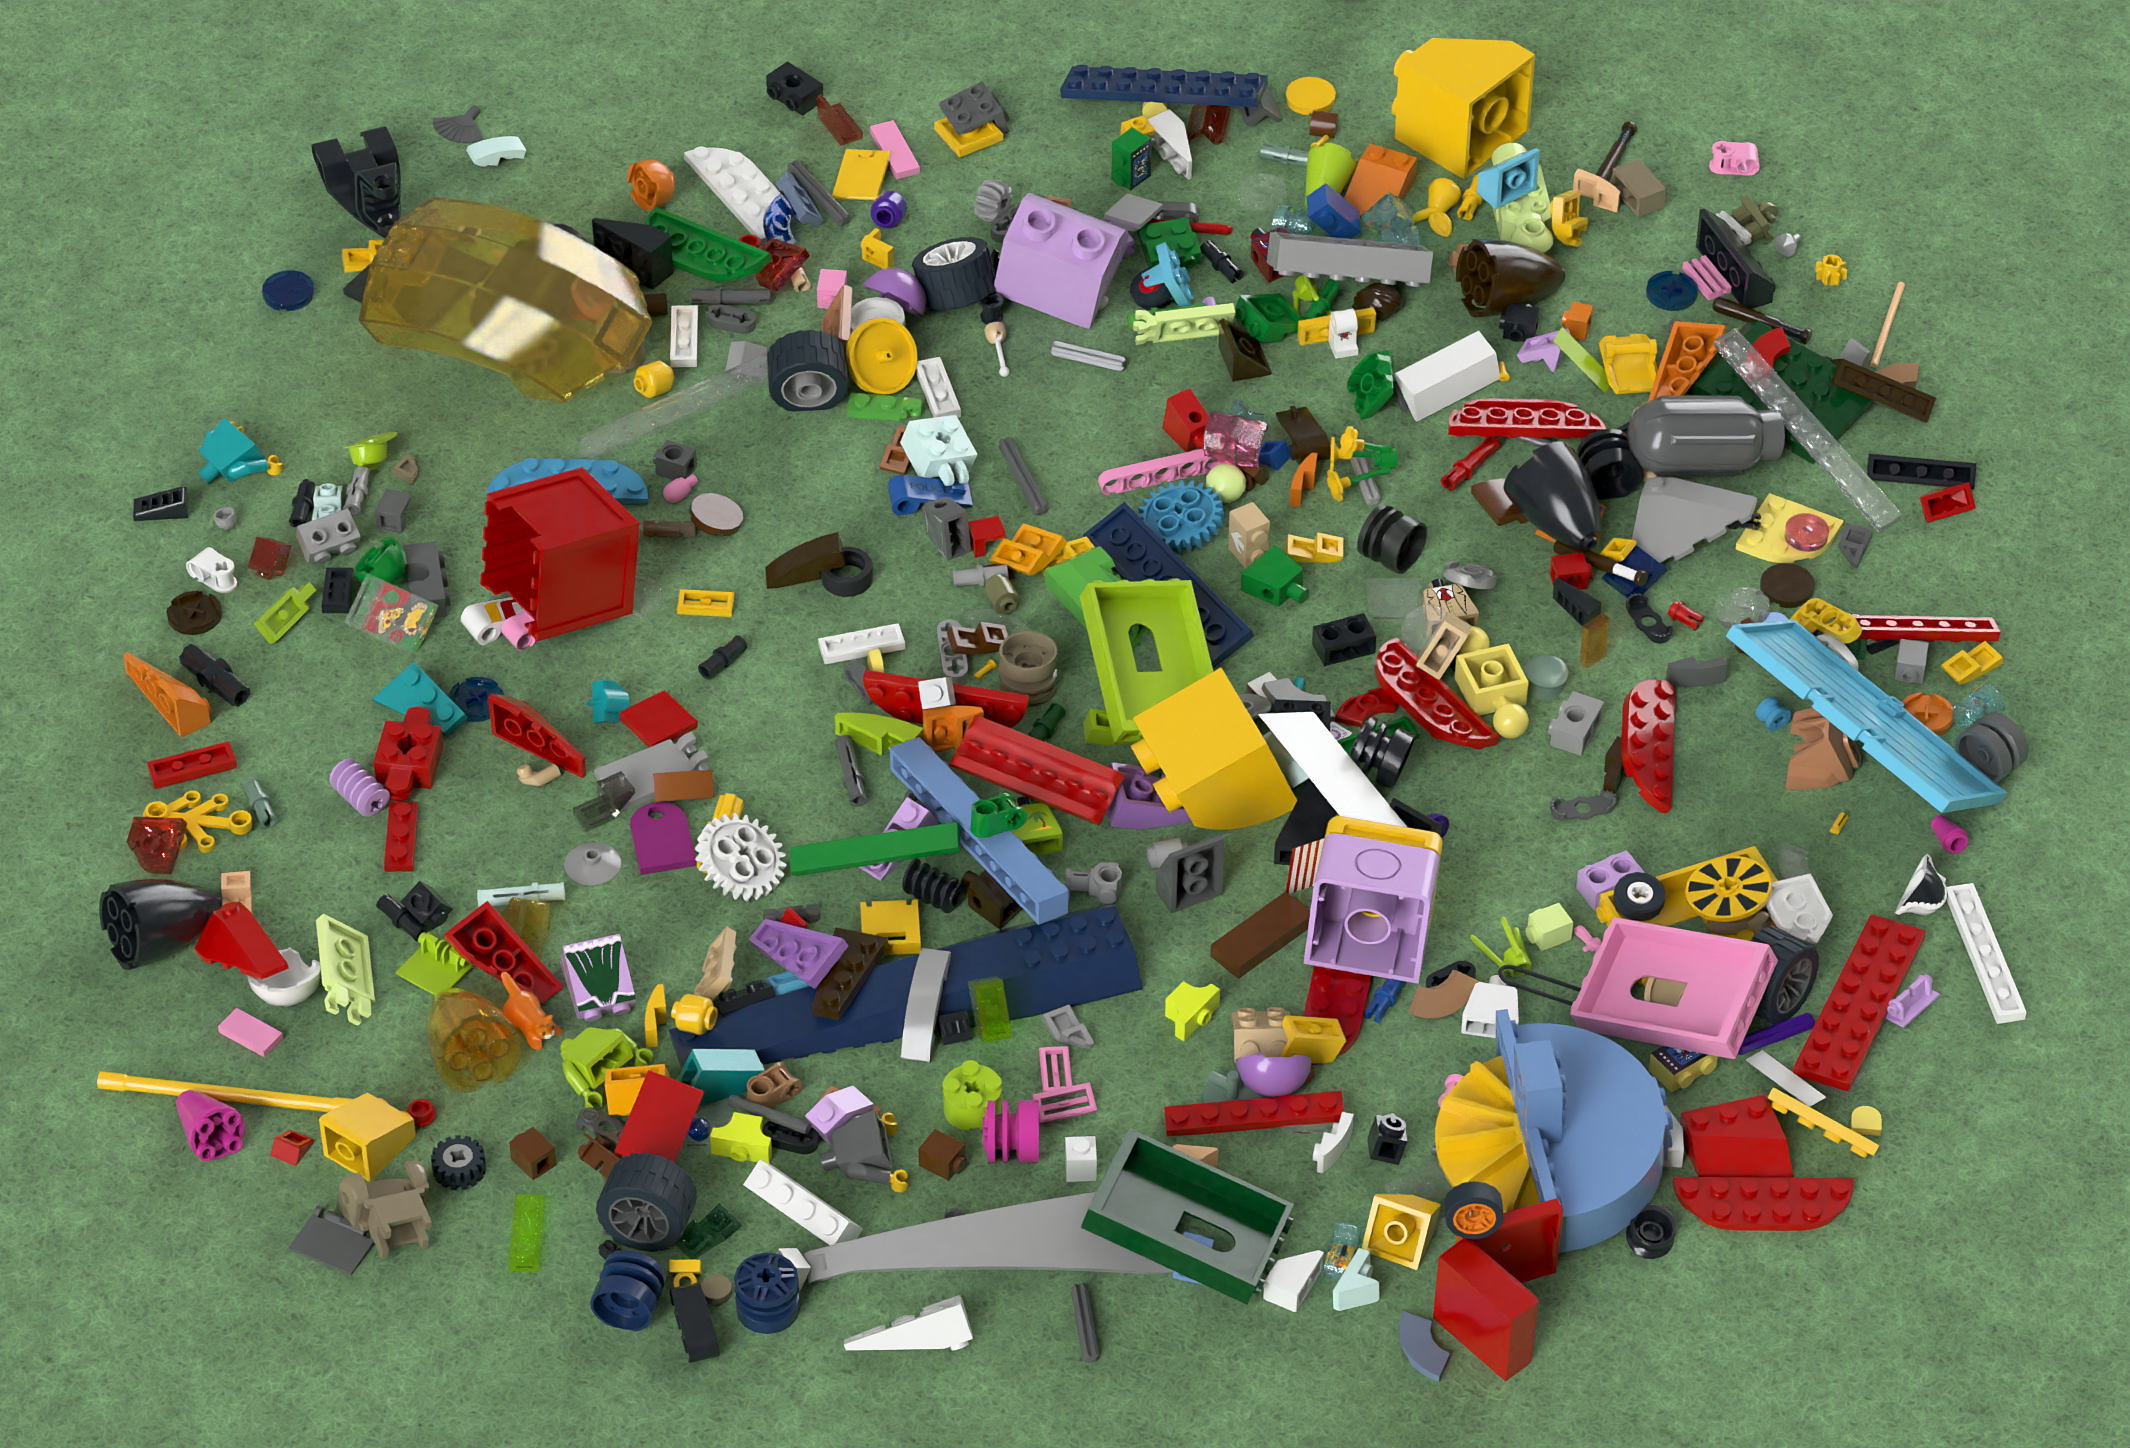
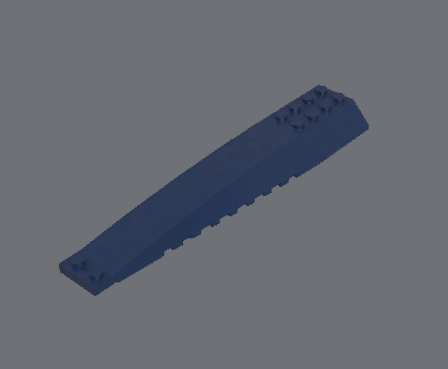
M1110 904L1070 912L1039 925L1033 921L996 930L936 949L951 952L947 979L943 982L937 1017L967 1010L970 1028L979 1026V1023L981 1026V1023L993 1021L1000 1023L1033 1017L1066 1005L1073 1007L1143 989L1134 947L1116 906ZM919 955L876 966L840 1020L813 1015L812 1003L817 987L814 989L809 986L718 1015L713 1029L708 1030L703 1035L680 1031L678 1028L669 1029V1036L681 1069H683L692 1049L755 1050L760 1062L764 1065L781 1062V1059L793 1057L798 1059L808 1057L809 1054L822 1052L826 1054L836 1052V1049L852 1046L854 1049L865 1047V1044L880 1041L888 1043L893 1042L894 1039L903 1038L908 998ZM936 1018L934 1032L939 1031L940 1033L938 1021Z

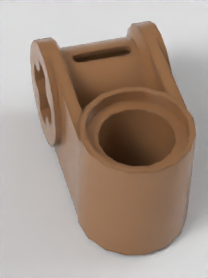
M778 1062L766 1071L749 1079L746 1100L772 1109L798 1095L802 1090L803 1082L799 1078H794L788 1072V1067L785 1063Z

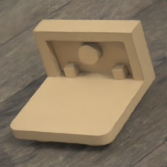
M1270 1007L1267 1011L1240 1008L1238 1012H1232L1234 1063L1240 1057L1258 1055V1052H1261V1055L1264 1054L1265 1057H1280L1282 1050L1288 1042L1281 1023L1286 1015H1290V1012L1285 1011L1282 1007Z

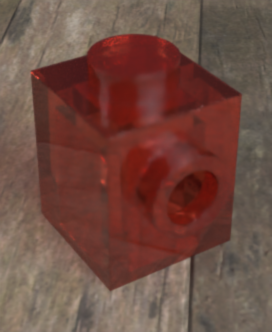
M257 536L247 568L256 570V576L272 580V576L282 577L292 545L268 537Z

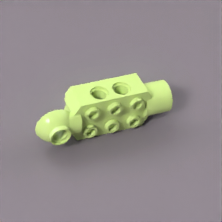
M1507 143L1499 146L1492 155L1493 166L1505 159L1525 152L1526 149L1517 143ZM1539 165L1537 189L1498 209H1495L1493 206L1492 208L1500 240L1523 244L1544 253L1553 245L1552 215H1550V201L1541 165Z

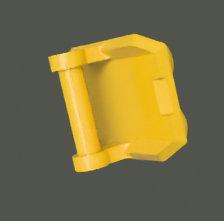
M1630 334V336L1616 337V335L1603 337L1599 342V347L1608 383L1616 394L1651 392L1658 372L1655 360L1657 354L1656 339H1649L1645 334Z

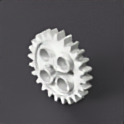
M736 813L730 819L726 814H723L720 820L714 818L710 824H707L697 838L699 843L695 850L700 853L695 860L703 862L699 871H707L708 875L705 880L713 879L715 881L714 889L719 886L723 887L724 896L731 891L735 900L740 894L743 895L745 901H748L751 896L758 900L762 894L767 896L772 889H775L784 876L782 871L785 869L786 864L782 860L786 854L778 852L782 847V843H774L773 840L776 834L768 835L766 833L768 830L767 825L762 828L758 827V819L750 823L748 815L739 820Z

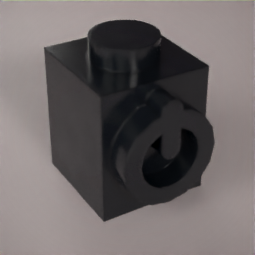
M1527 303L1508 305L1506 314L1501 313L1499 329H1504L1503 338L1515 342H1525L1526 339L1535 337L1538 328L1539 308Z
M421 881L401 901L421 924L432 930L445 923L448 914L453 910L431 886Z
M1393 1113L1375 1116L1367 1137L1370 1159L1399 1165L1408 1142L1404 1120Z

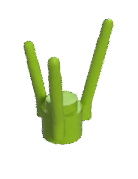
M1304 275L1299 276L1295 280L1296 290L1292 292L1294 299L1293 307L1298 313L1300 299L1308 302L1314 298L1315 301H1318V294L1320 293L1314 278L1305 277ZM1331 309L1326 311L1327 315H1331Z
M1502 916L1501 922L1511 948L1505 951L1503 961L1475 935L1470 936V939L1499 968L1503 965H1514L1530 971L1532 963L1528 958L1518 927L1514 928V937L1506 917ZM1512 969L1503 970V974L1510 972L1512 977L1524 974Z

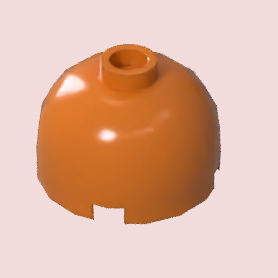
M653 159L631 164L628 169L627 181L628 183L632 182L634 191H630L632 199L644 211L647 208L652 211L655 207L661 208L667 205L672 199L675 190L676 179L673 172L664 163Z

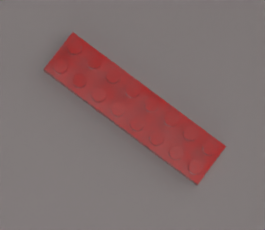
M1870 914L1793 1067L1794 1074L1798 1077L1846 1092L1850 1091L1888 1014L1887 1007L1889 1002L1896 998L1925 939L1926 930Z

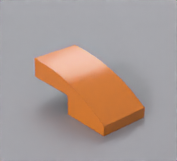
M1311 453L1306 457L1293 477L1290 489L1291 507H1301L1303 489L1314 490L1317 453Z

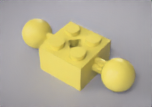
M1471 626L1468 637L1458 651L1459 655H1456L1455 680L1468 706L1478 716L1495 712L1493 726L1496 732L1504 738H1518L1525 733L1529 724L1528 714L1521 707L1526 705L1528 680L1509 644L1489 648L1490 644L1487 634L1481 628Z

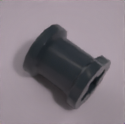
M993 292L988 297L980 300V305L983 307L980 318L984 324L988 325L989 323L1001 322L1003 320L1001 312L1003 305L1002 295Z

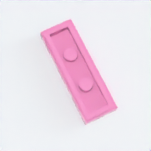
M894 120L870 126V133L879 150L890 151L891 153L888 166L896 179L920 174V166Z

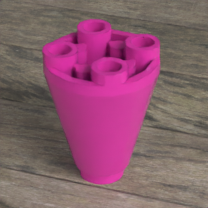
M186 1090L178 1096L176 1101L177 1111L190 1149L202 1161L217 1160L230 1153H237L242 1148L245 1124L243 1117L233 1107L193 1090Z

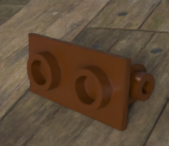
M585 1133L584 1136L589 1139V1142L579 1147L577 1153L580 1155V1160L586 1162L596 1171L604 1162L605 1165L599 1173L608 1178L613 1165L622 1156L614 1155L610 1152L609 1149L612 1145L599 1135L593 1139Z

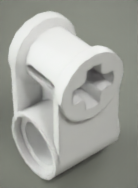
M211 547L205 548L186 563L187 571L191 577H197L199 579L197 581L203 582L219 593H230L237 587V580L233 576L235 569L233 561L217 553Z

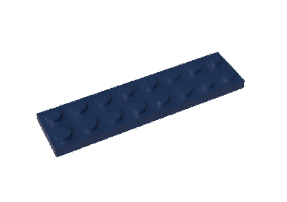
M1087 65L1072 66L1060 88L1061 98L1257 107L1268 86V75H1259L1254 72L1235 74L1231 71L1210 73L1207 70L1186 72L1183 69L1164 71L1159 68L1142 70L1135 67L1121 69L1112 68L1111 66L1088 67Z
M1125 502L1083 534V537H1087L1095 548L1100 546L1112 558L1115 567L1112 569L1123 580H1128L1129 582H1141L1147 579L1155 581H1168L1170 579L1191 580L1213 669L1254 637L1252 630Z

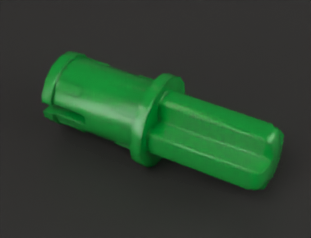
M1332 279L1328 280L1318 294L1319 300L1315 301L1312 298L1313 303L1303 318L1307 320L1323 317L1324 313L1331 309V303L1340 290V284Z

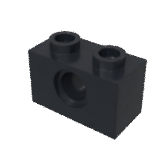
M788 61L766 75L767 94L773 100L777 99L785 104L790 111H796L803 116L824 102L823 83Z

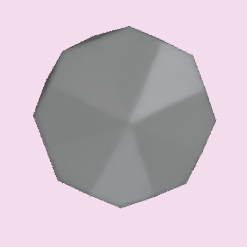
M1786 233L1778 235L1774 243L1776 251L1787 257L1794 255L1797 251V244L1801 242V236L1799 234L1791 235Z

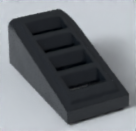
M178 487L134 499L133 520L148 521L188 518L189 499L187 487ZM147 505V510L141 511V507Z
M1558 577L1554 580L1553 599L1586 631H1589L1600 621L1602 603Z

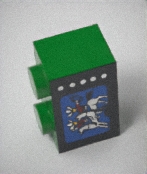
M1132 127L1112 142L1111 179L1118 186H1123L1131 191L1151 176L1152 139Z

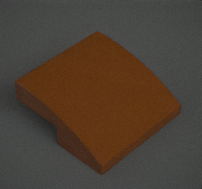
M1506 478L1488 480L1471 485V494L1498 527L1518 520L1520 524L1528 522L1504 492L1503 487Z

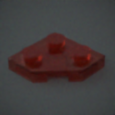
M771 238L761 250L769 252L772 261L763 267L761 272L756 273V280L760 286L777 292L810 255L805 248Z
M134 817L126 843L136 855L144 871L153 874H172L188 823L183 818Z

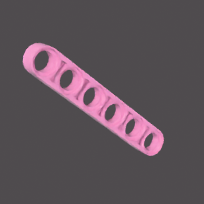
M1234 441L1109 469L1099 476L1098 484L1103 494L1108 496L1110 495L1109 493L1113 492L1117 494L1135 490V487L1139 486L1144 488L1161 484L1162 481L1166 480L1170 482L1184 479L1188 475L1206 474L1213 467L1221 463L1235 465L1239 457H1233V455L1239 451H1244L1240 456L1248 461L1251 460L1252 454L1244 441ZM1219 457L1215 462L1207 463L1211 458ZM1193 462V465L1189 468L1182 469L1185 464ZM1168 468L1163 474H1156L1159 470ZM1143 474L1139 479L1131 480L1133 476ZM1114 479L1117 480L1113 485L1105 486L1107 482Z

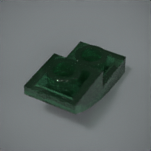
M719 1203L699 1223L693 1219L685 1227L682 1237L678 1240L676 1246L690 1260H694L725 1241L742 1225Z

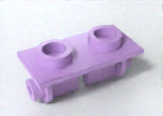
M1927 974L1924 976L1919 975L1908 990H1905L1896 999H1892L1887 1007L1888 1014L1886 1019L1904 1028L1933 1003L1940 994L1932 990V978Z

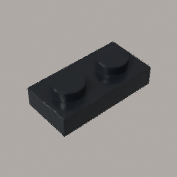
M755 980L747 983L745 989L738 991L728 989L725 993L720 992L718 994L719 997L715 998L712 1002L713 1006L717 1008V1013L722 1015L776 997L772 985L762 980Z

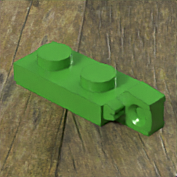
M850 393L847 417L900 421V419L907 418V416L921 417L922 400L902 396Z

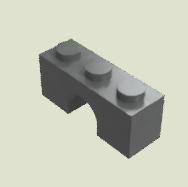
M436 541L403 545L407 556L406 571L408 582L421 581L409 583L412 607H415L419 602L426 605L429 604L430 613L431 603L437 606L432 618L447 616L446 607L451 606L449 590L443 589V587H448L446 570H440V568H445L443 551H437Z

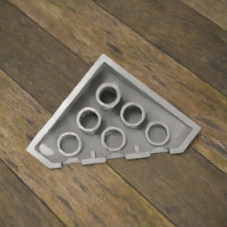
M1673 477L1647 478L1640 496L1632 540H1636L1637 544L1629 553L1626 567L1635 571L1643 570L1648 574L1656 573L1661 570V562L1666 561L1668 558L1674 557L1677 561L1694 551L1693 544L1705 538L1708 542H1711L1727 533L1725 527L1734 521L1739 520L1743 524L1750 520L1757 504V498Z

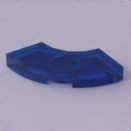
M782 194L776 196L767 206L763 217L764 234L775 255L784 252L796 243L791 234L790 223L797 213Z

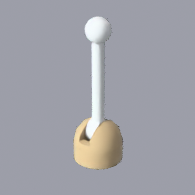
M992 322L985 327V336L989 343L996 344L1001 366L999 374L1006 377L1009 375L1010 370L1005 365L1001 343L1006 339V329L1003 323Z

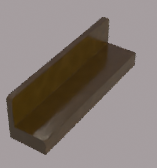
M1832 360L1831 363L1837 366L1830 384L1918 421L1928 422L1936 397L1848 360Z

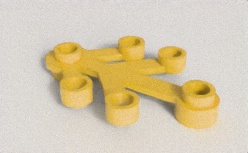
M194 790L188 791L183 797L167 805L160 801L152 802L146 806L143 813L145 824L153 828H160L170 839V845L175 850L184 849L188 842L186 834L178 832L172 823L182 824L198 842V849L203 853H209L215 849V840L212 836L207 835L200 826L230 829L231 832L237 835L248 833L253 826L250 813L244 810L233 812L229 818L206 815L214 810L223 811L228 808V797L222 793L214 795L211 800L201 804L200 793ZM190 798H197V799L194 800V801H189V800H188V799H190ZM217 801H224L221 804L216 803ZM185 807L193 808L185 813L178 812ZM178 839L183 840L182 842H179V843L174 842V841H176V840H178ZM206 842L211 843V844H209V845H207V846L202 845L203 843H206Z

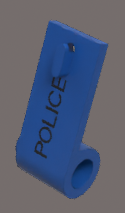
M897 475L891 478L887 485L893 513L898 516L913 514L917 511L920 503L935 501L942 497H949L962 508L973 506L968 483L961 484L959 481H954L953 485L946 486L941 479Z

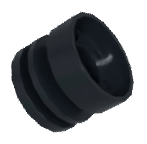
M1612 428L1601 429L1589 434L1579 444L1577 455L1591 478L1597 499L1622 498L1628 496L1638 487L1641 482L1642 472L1633 453L1629 451L1626 433Z
M1371 716L1366 725L1360 730L1351 750V759L1358 767L1361 762L1365 763L1362 770L1365 776L1370 773L1373 767L1377 768L1375 782L1393 789L1408 759L1416 735L1398 728L1391 738L1387 737L1389 723L1383 722L1379 731L1376 732L1375 728L1378 719Z

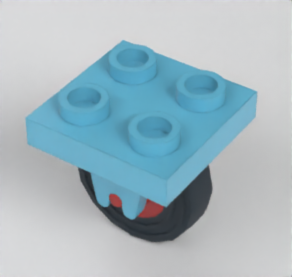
M1166 242L1157 245L1156 249L1160 264L1146 268L1136 275L1130 285V294L1138 306L1145 309L1159 307L1175 299L1178 306L1192 305L1191 300L1194 299V295L1189 284H1187L1190 281V277L1186 268L1179 266L1180 260L1176 251H1170Z

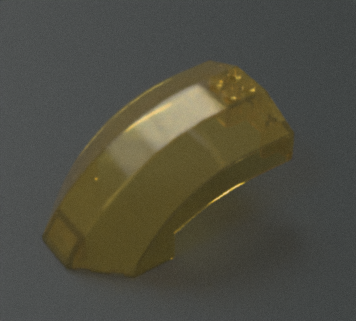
M431 197L394 223L370 263L358 320L377 343L437 352L467 360L507 375L525 396L564 403L573 398L572 393L585 386L586 389H589L606 379L605 374L617 368L620 371L628 366L652 325L651 316L647 312V304L643 292L640 290L637 275L601 250L549 223L508 208L475 201Z

